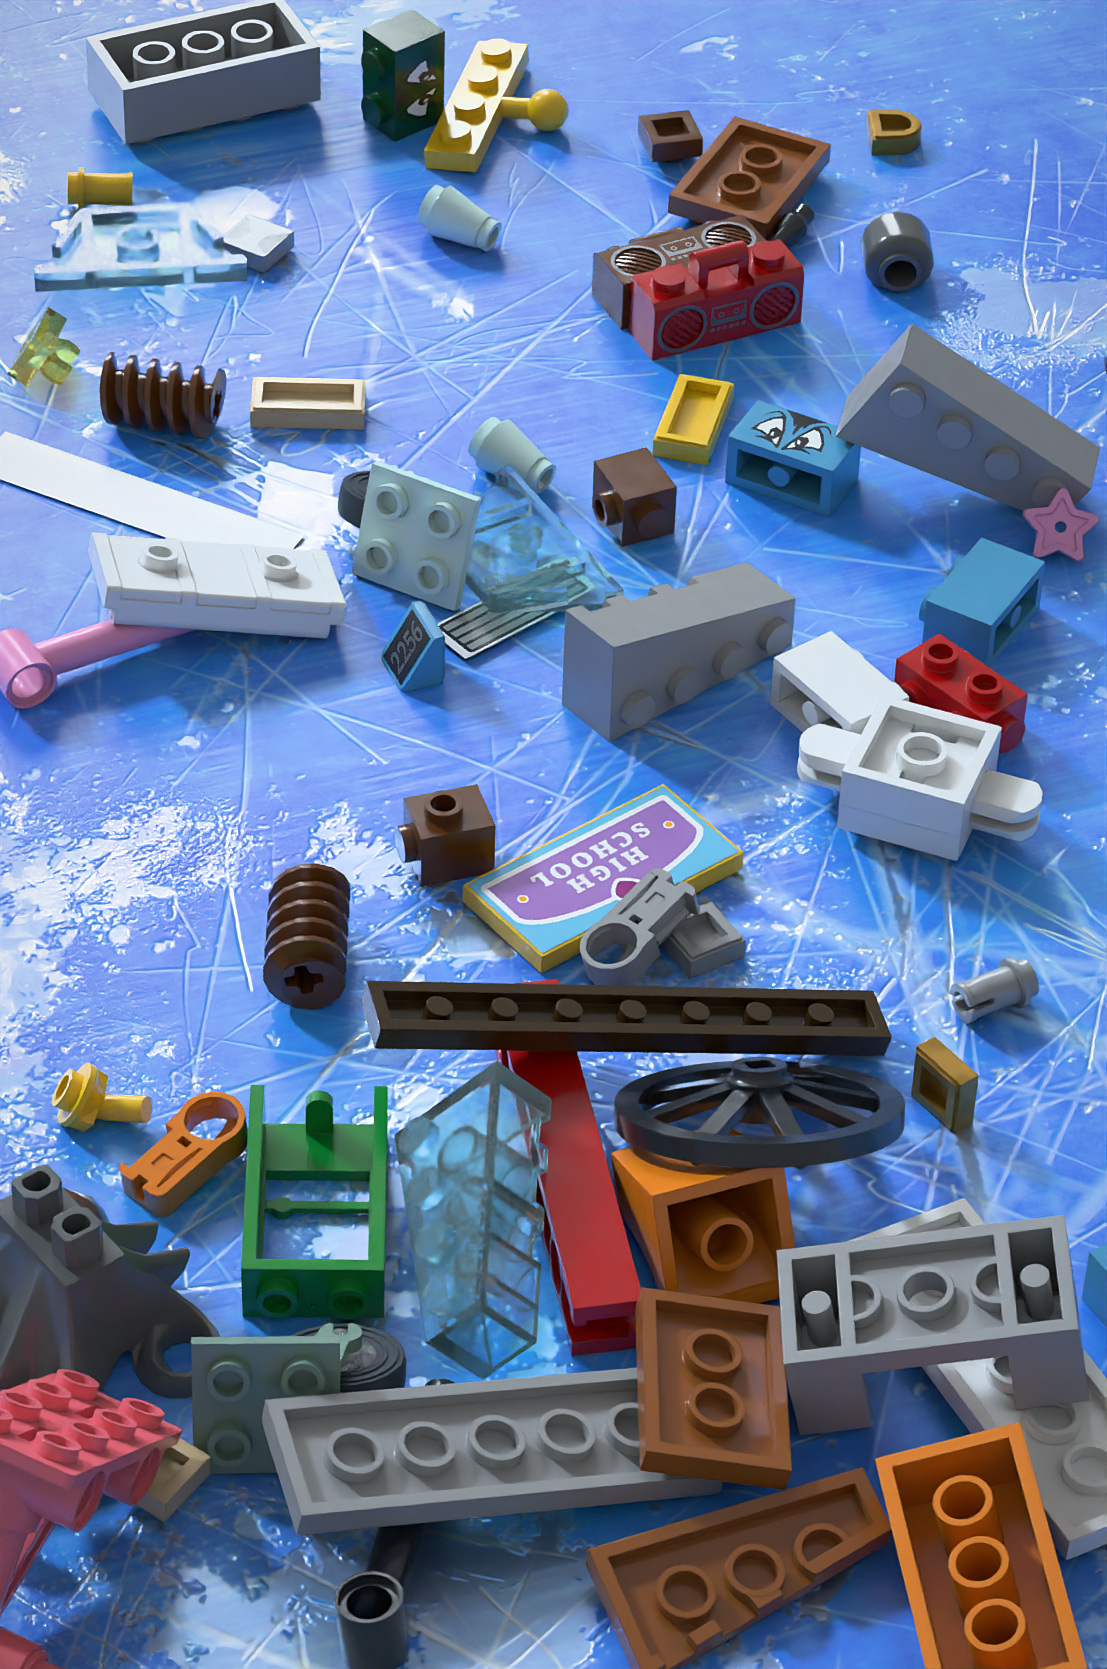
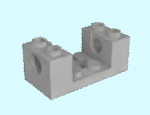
M1065 1215L777 1250L783 1363L800 1435L872 1427L869 1389L865 1373L1008 1356L1017 1410L1089 1401L1076 1287ZM925 1290H936L945 1294L938 1303L930 1306H917L909 1302L915 1294Z

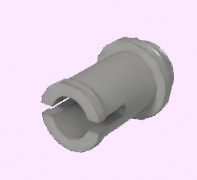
M1007 957L999 962L997 969L951 985L950 995L955 997L962 994L963 996L951 1001L959 1018L964 1023L969 1024L977 1020V1018L1013 1004L1017 1008L1029 1005L1031 997L1036 996L1039 992V982L1033 967L1026 959L1016 961L1014 958Z

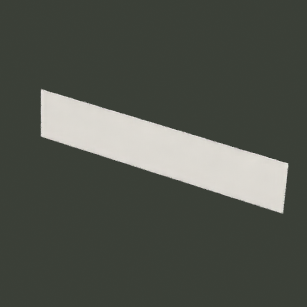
M6 431L0 436V480L165 538L238 545V543L253 544L254 546L293 549L305 536Z

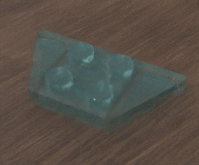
M189 203L81 208L69 222V229L61 233L52 244V258L46 265L37 264L34 268L35 292L84 289L115 291L125 287L159 286L171 288L181 284L247 281L246 257L241 253L232 256L224 248V236L213 226L205 224L202 221V215Z
M510 465L501 467L496 472V484L485 494L478 491L472 493V495L482 499L465 583L491 613L565 612L566 609L581 605L588 611H594L602 608L604 599L624 595V589Z

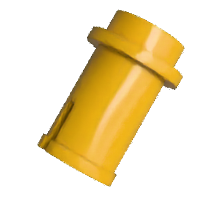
M79 167L78 172H68L67 204L78 205V210H84V204L132 207L133 172H127V174L85 173L84 167Z

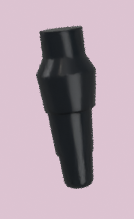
M799 204L792 212L785 213L767 241L780 239L787 248L793 246L806 235L807 226L815 217L813 210L805 204Z

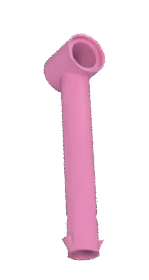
M107 620L36 644L20 629H5L0 631V691L12 706L20 709L32 708L45 701L51 695L56 685V675L167 640L195 629L112 624L111 620Z

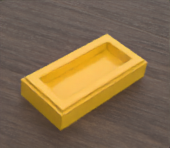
M679 374L654 436L652 455L708 465L733 402L734 384Z

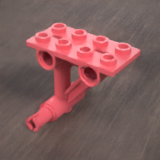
M59 1369L57 1373H52L38 1379H31L27 1383L7 1390H0V1617L56 1524L74 1532H79L92 1518L103 1494L129 1506H136L143 1499L155 1478L165 1449L177 1445L182 1433L181 1428L163 1421L165 1415L163 1410L139 1399L124 1398L122 1402L98 1392L99 1383L95 1379L68 1369ZM0 1626V1669H64L48 1661V1653L44 1651L41 1644Z

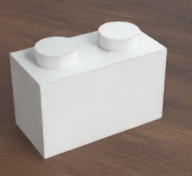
M832 631L774 657L770 704L802 732L816 724H824L861 735L882 695L909 702V696L898 684L891 682L865 660L859 651L852 649Z

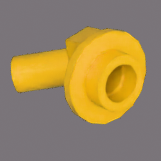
M87 1062L77 1072L72 1069L65 1072L55 1089L52 1105L59 1108L57 1114V1122L59 1124L85 1132L93 1126L95 1119L148 1123L152 1114V1101L149 1096L105 1093L109 1076L98 1070L93 1064Z

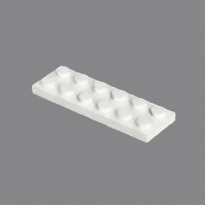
M962 1198L850 1241L985 1225V1223L968 1201ZM925 1290L915 1294L909 1302L917 1306H930L938 1303L945 1294L936 1290ZM1084 1349L1089 1401L1019 1410L1016 1409L1008 1356L921 1366L971 1434L1017 1422L1021 1423L1052 1541L1065 1560L1107 1544V1378Z

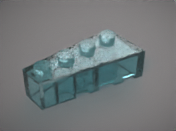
M497 1060L421 1116L412 1119L403 1129L394 1134L425 1343L483 1380L537 1343L541 1263L532 1258V1251L538 1233L544 1231L545 1208L536 1202L537 1176L547 1172L549 1148L539 1142L540 1125L550 1120L552 1101L547 1095Z

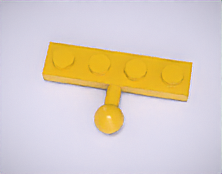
M504 39L477 42L424 149L426 169L477 172L502 118L529 119L533 126L542 131H554L565 123L569 107L561 93L552 89H544L536 92L531 98L513 97L529 63L528 44L510 43Z

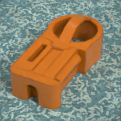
M207 1092L196 1095L188 1100L180 1111L165 1124L167 1134L130 1167L124 1163L119 1165L124 1193L154 1215L166 1217L227 1163L238 1158L247 1147L248 1126L243 1105L234 1096L224 1092ZM214 1118L227 1120L221 1132L214 1139H201L191 1134L195 1126L203 1121Z

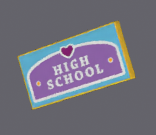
M662 784L463 885L462 902L540 973H543L580 954L581 938L587 929L599 922L650 870L661 868L672 875L674 886H677L681 881H685L692 885L697 893L741 870L744 852L667 786Z

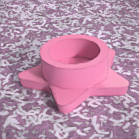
M1060 488L1048 507L1031 508L1023 511V517L1036 533L1032 552L1033 557L1040 559L1052 553L1061 552L1076 562L1083 560L1082 536L1099 522V517L1093 513L1077 510L1067 489ZM1057 522L1065 524L1066 530L1059 533L1055 530Z

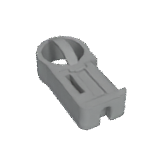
M661 868L650 870L599 922L587 929L581 938L579 949L588 978L595 985L631 986L640 980L648 967L660 956L658 946L676 930L690 913L696 916L700 915L695 888L685 881H681L677 886H674L672 875ZM628 944L624 954L617 963L602 964L593 960L597 953L607 946Z

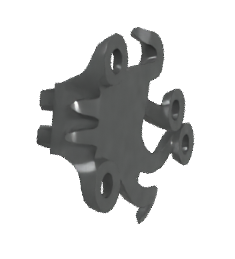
M41 1164L14 1178L11 1182L12 1194L0 1199V1390H7L27 1383L31 1379H38L52 1373H57L59 1369H68L95 1379L99 1383L98 1392L103 1393L120 1355L130 1351L132 1352L135 1373L140 1382L151 1392L166 1398L192 1397V1371L189 1373L173 1371L165 1362L163 1355L171 1346L181 1343L191 1344L192 1337L221 1336L210 1320L194 1304L171 1288L186 1268L190 1257L189 1249L183 1247L147 1254L157 1237L159 1225L156 1221L116 1225L110 1223L104 1209L93 1197L63 1188L62 1179L48 1164Z

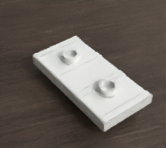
M91 532L88 554L103 607L111 609L109 617L112 624L327 639L330 625L343 624L346 602L326 550L261 547L241 543L235 545L183 541L176 538L156 539Z

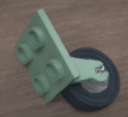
M327 1323L299 1331L291 1336L192 1337L193 1446L210 1456V1474L277 1473L261 1422L265 1400L404 1388L406 1382V1358L403 1347L398 1340L386 1332L354 1323Z

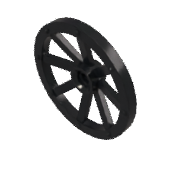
M747 1057L735 1061L701 1063L671 1068L630 1082L619 1090L615 1096L614 1126L619 1136L629 1144L658 1156L690 1162L693 1166L704 1164L740 1168L796 1167L800 1170L810 1165L833 1163L864 1156L881 1150L895 1142L905 1129V1099L889 1083L857 1071L821 1064L783 1061L772 1057ZM662 1103H667V1104L661 1105V1106H659V1107L653 1108V1107H655V1106H657V1105H660V1104H662ZM840 1105L869 1110L873 1115L867 1118ZM720 1106L698 1131L669 1125L670 1123ZM794 1108L839 1129L803 1134L794 1118ZM738 1122L770 1124L776 1136L747 1137L730 1136L728 1134Z

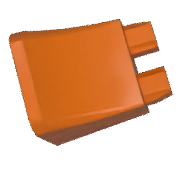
M734 1129L728 1134L730 1136H743ZM635 1146L611 1153L621 1216L638 1242L658 1290L758 1304L779 1298L777 1250L795 1248L785 1168H740L704 1164L693 1166L690 1162L658 1156Z

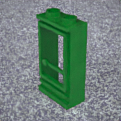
M250 1085L241 1259L242 1317L384 1318L388 1086H374L373 1124H333V1097L328 1092L321 1090L313 1091L306 1097V1124L265 1123L264 1085ZM267 1180L369 1181V1202L291 1201L286 1197H279L274 1201H266ZM265 1213H272L278 1219H287L292 1213L369 1214L368 1259H263Z

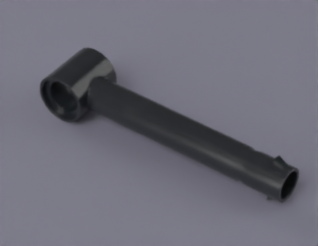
M438 1378L428 1381L425 1386L453 1384L455 1382ZM427 1523L379 1527L365 1572L347 1578L337 1588L334 1603L343 1661L350 1669H396L406 1660L409 1653V1638L404 1596Z

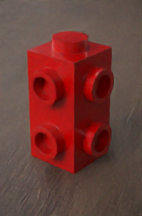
M939 633L896 658L894 682L909 696V702L1002 727L999 754L1011 751L1022 741L1025 732L1024 720L1028 694L973 657L969 652L963 650Z

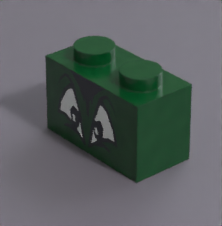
M414 9L407 10L362 29L363 53L361 55V66L363 69V98L361 100L363 119L394 142L437 124L444 111L445 31Z

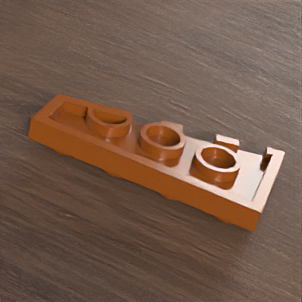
M863 1467L589 1548L586 1566L631 1669H680L885 1546L889 1542L892 1528Z

